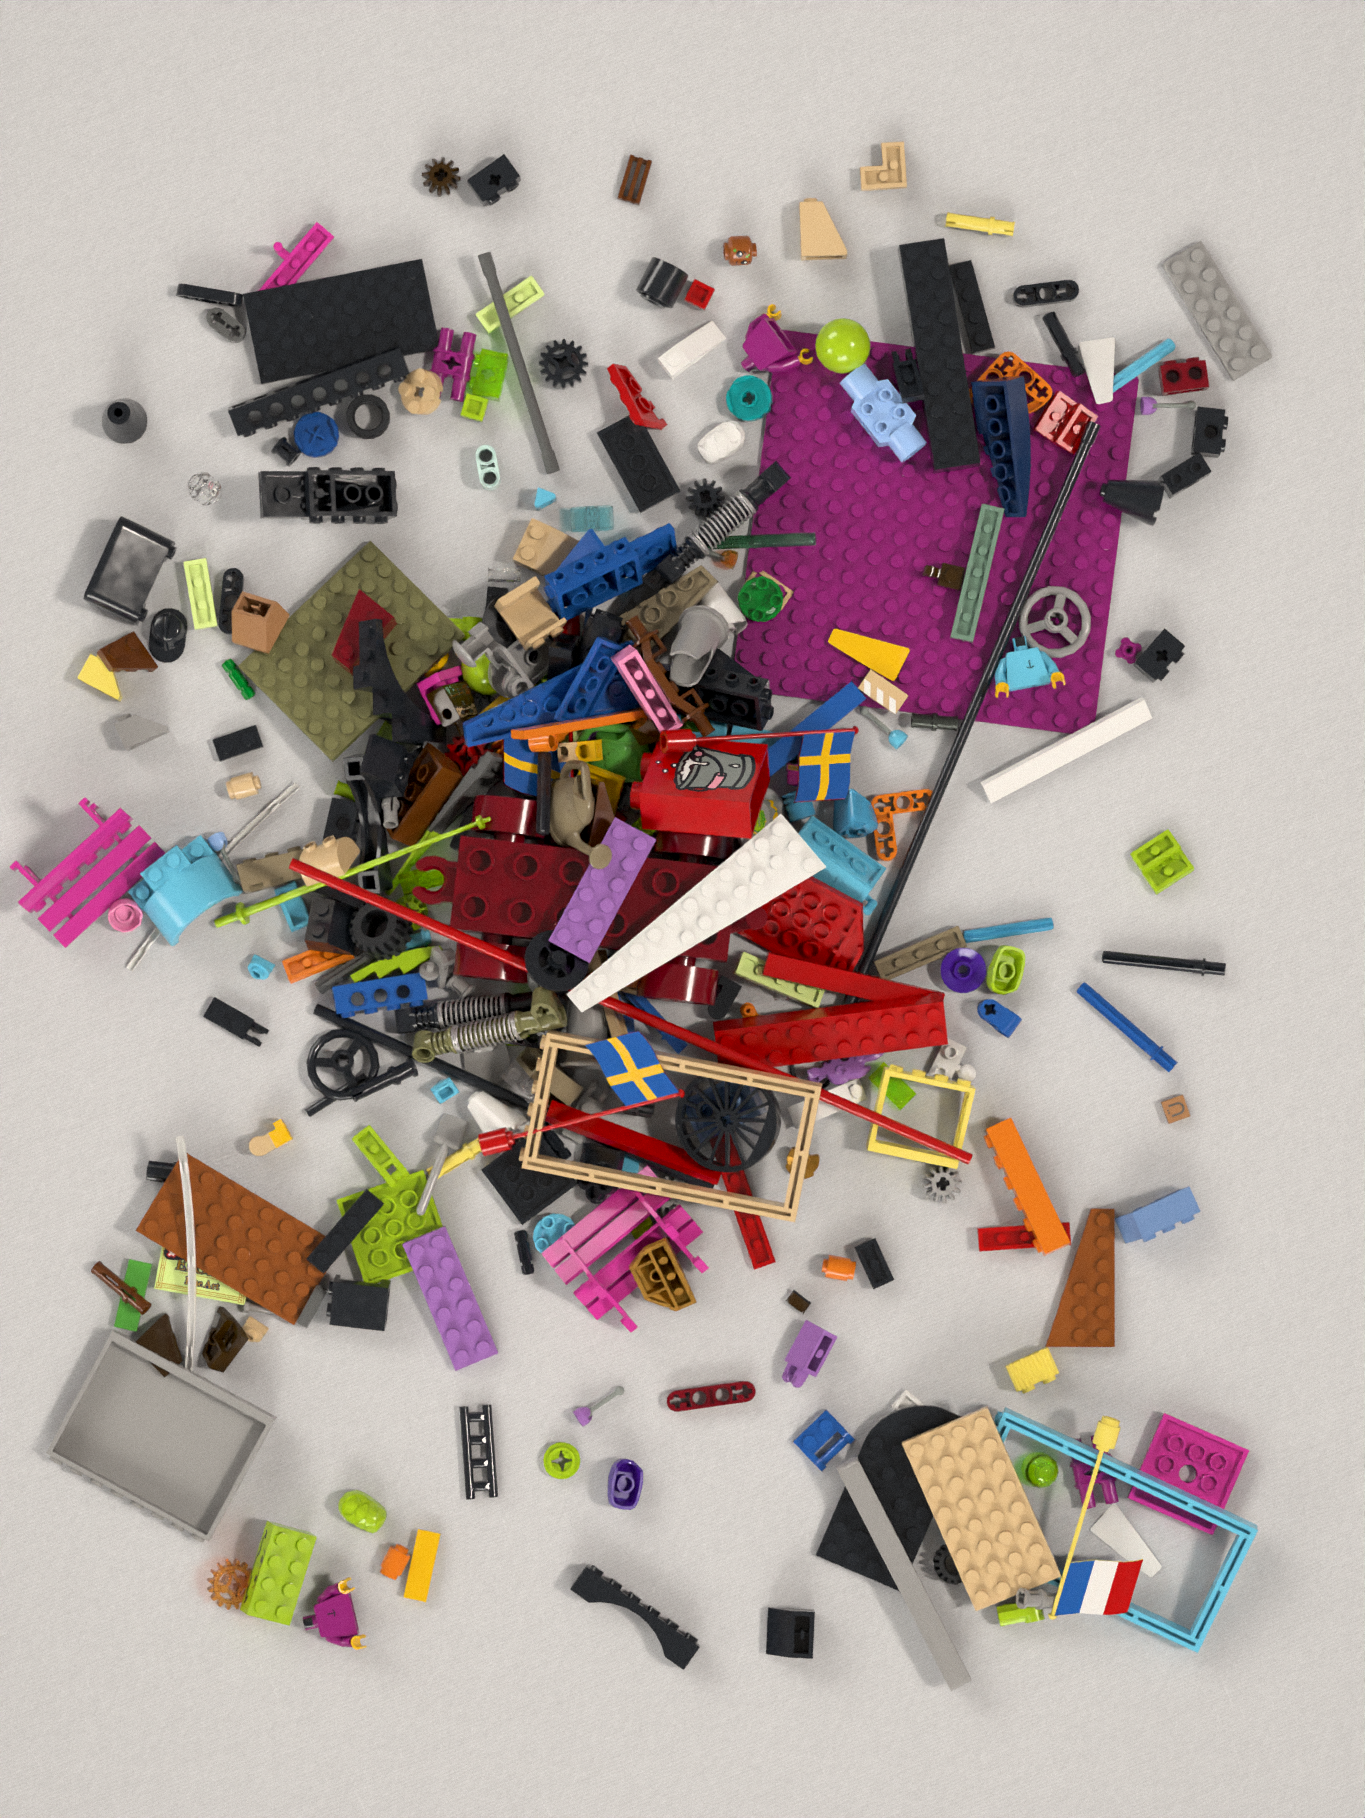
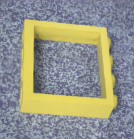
M890 1064V1068L884 1066L874 1111L879 1114L882 1113L890 1076L965 1092L953 1141V1146L962 1149L975 1094V1087L970 1085L971 1081L959 1078L957 1082L948 1080V1076L942 1074H935L934 1077L927 1076L925 1071L918 1069L908 1072L903 1070L904 1067ZM871 1123L866 1143L868 1151L954 1169L958 1168V1160L942 1153L876 1139L879 1126Z

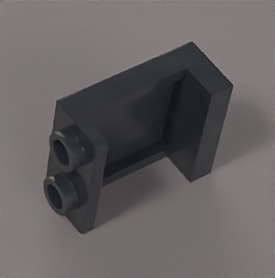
M336 1274L334 1281L329 1282L328 1295H332V1302L327 1304L326 1316L330 1317L329 1325L385 1331L391 1280L382 1279L380 1284L342 1280L340 1279L341 1275Z

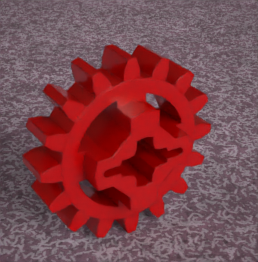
M457 736L452 738L454 744L450 743L447 745L450 752L445 753V755L457 764L465 776L473 763L478 764V760L487 751L494 752V750H488L489 742L471 747L465 744L462 750L458 751L460 746L465 743V737L459 738Z

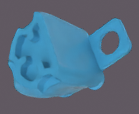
M848 789L845 799L834 800L833 831L840 836L862 838L877 829L878 822L872 804L856 790Z

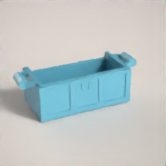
M811 816L798 834L826 866L825 869L816 873L813 877L861 903L865 899L868 903L865 907L863 906V913L870 915L876 908L877 901L871 898L869 892L886 868L820 820Z

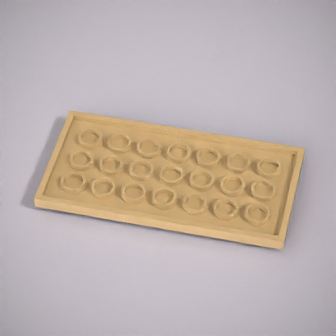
M988 1406L902 1441L907 1457L975 1611L1015 1596L1020 1588L1029 1590L1061 1577L1060 1570Z

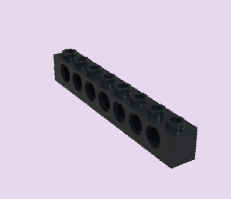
M398 345L228 407V413L237 436L243 435L245 438L256 434V430L264 427L267 430L278 425L277 422L281 420L293 421L299 418V414L307 411L308 414L315 413L321 410L320 406L329 403V406L337 405L342 402V398L347 396L351 398L359 397L364 394V390L372 388V391L385 387L384 383L391 380L394 383L403 381L407 378L406 375L410 374L401 347ZM381 364H387L391 370L388 374L382 375L378 372V367ZM359 372H366L369 375V379L366 382H359L356 379V375ZM337 380H345L348 384L347 388L344 390L336 389L334 384ZM321 387L325 389L326 395L322 398H317L313 394L314 389ZM294 396H302L305 402L301 406L294 405L292 403ZM279 403L283 406V411L275 414L270 409L271 405ZM252 411H258L261 413L262 418L259 421H252L249 418V414Z

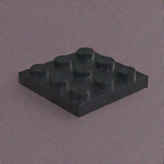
M542 1136L539 1154L558 1158ZM524 1138L512 1146L511 1150L504 1152L481 1169L522 1225L578 1184L574 1178L522 1168L523 1161H519L521 1147H526L527 1139Z

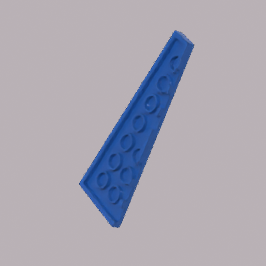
M630 640L621 644V646H632L634 645V642ZM582 664L463 722L465 744L471 747L510 738L511 730L560 722L554 719V716ZM618 669L592 716L641 707Z

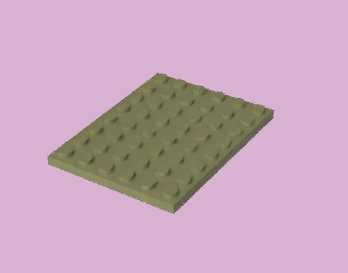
M371 541L287 619L269 654L254 650L238 665L244 674L332 762L380 718L379 716H373V693L353 689V676L338 665L331 655L359 589L394 616L397 625L384 639L393 673L405 693L453 648V640L459 643L465 637V634Z

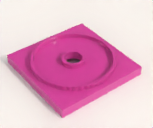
M1163 1413L1139 1470L1224 1509L1249 1450ZM1184 1465H1191L1196 1471L1195 1478L1190 1482H1185L1179 1477V1471ZM1133 1485L1127 1496L1131 1500L1213 1535L1217 1527L1216 1524Z

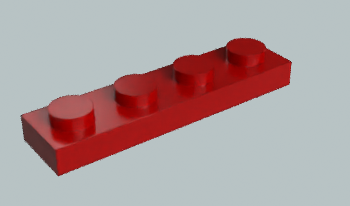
M1062 1222L1061 1224L1070 1241L1069 1245H1071L1070 1222ZM1025 1225L977 1228L979 1252L1035 1248L1033 1244L1035 1237L1032 1231H1027Z

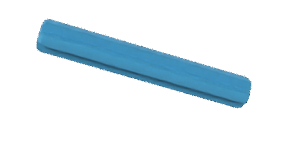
M1044 918L966 930L963 932V937L966 943L1048 931L1054 928L1052 918Z

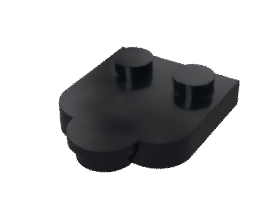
M583 1142L580 1162L622 1171L626 1152ZM577 1179L578 1186L585 1190L587 1199L594 1204H601L605 1201L607 1195H612L618 1190V1187Z

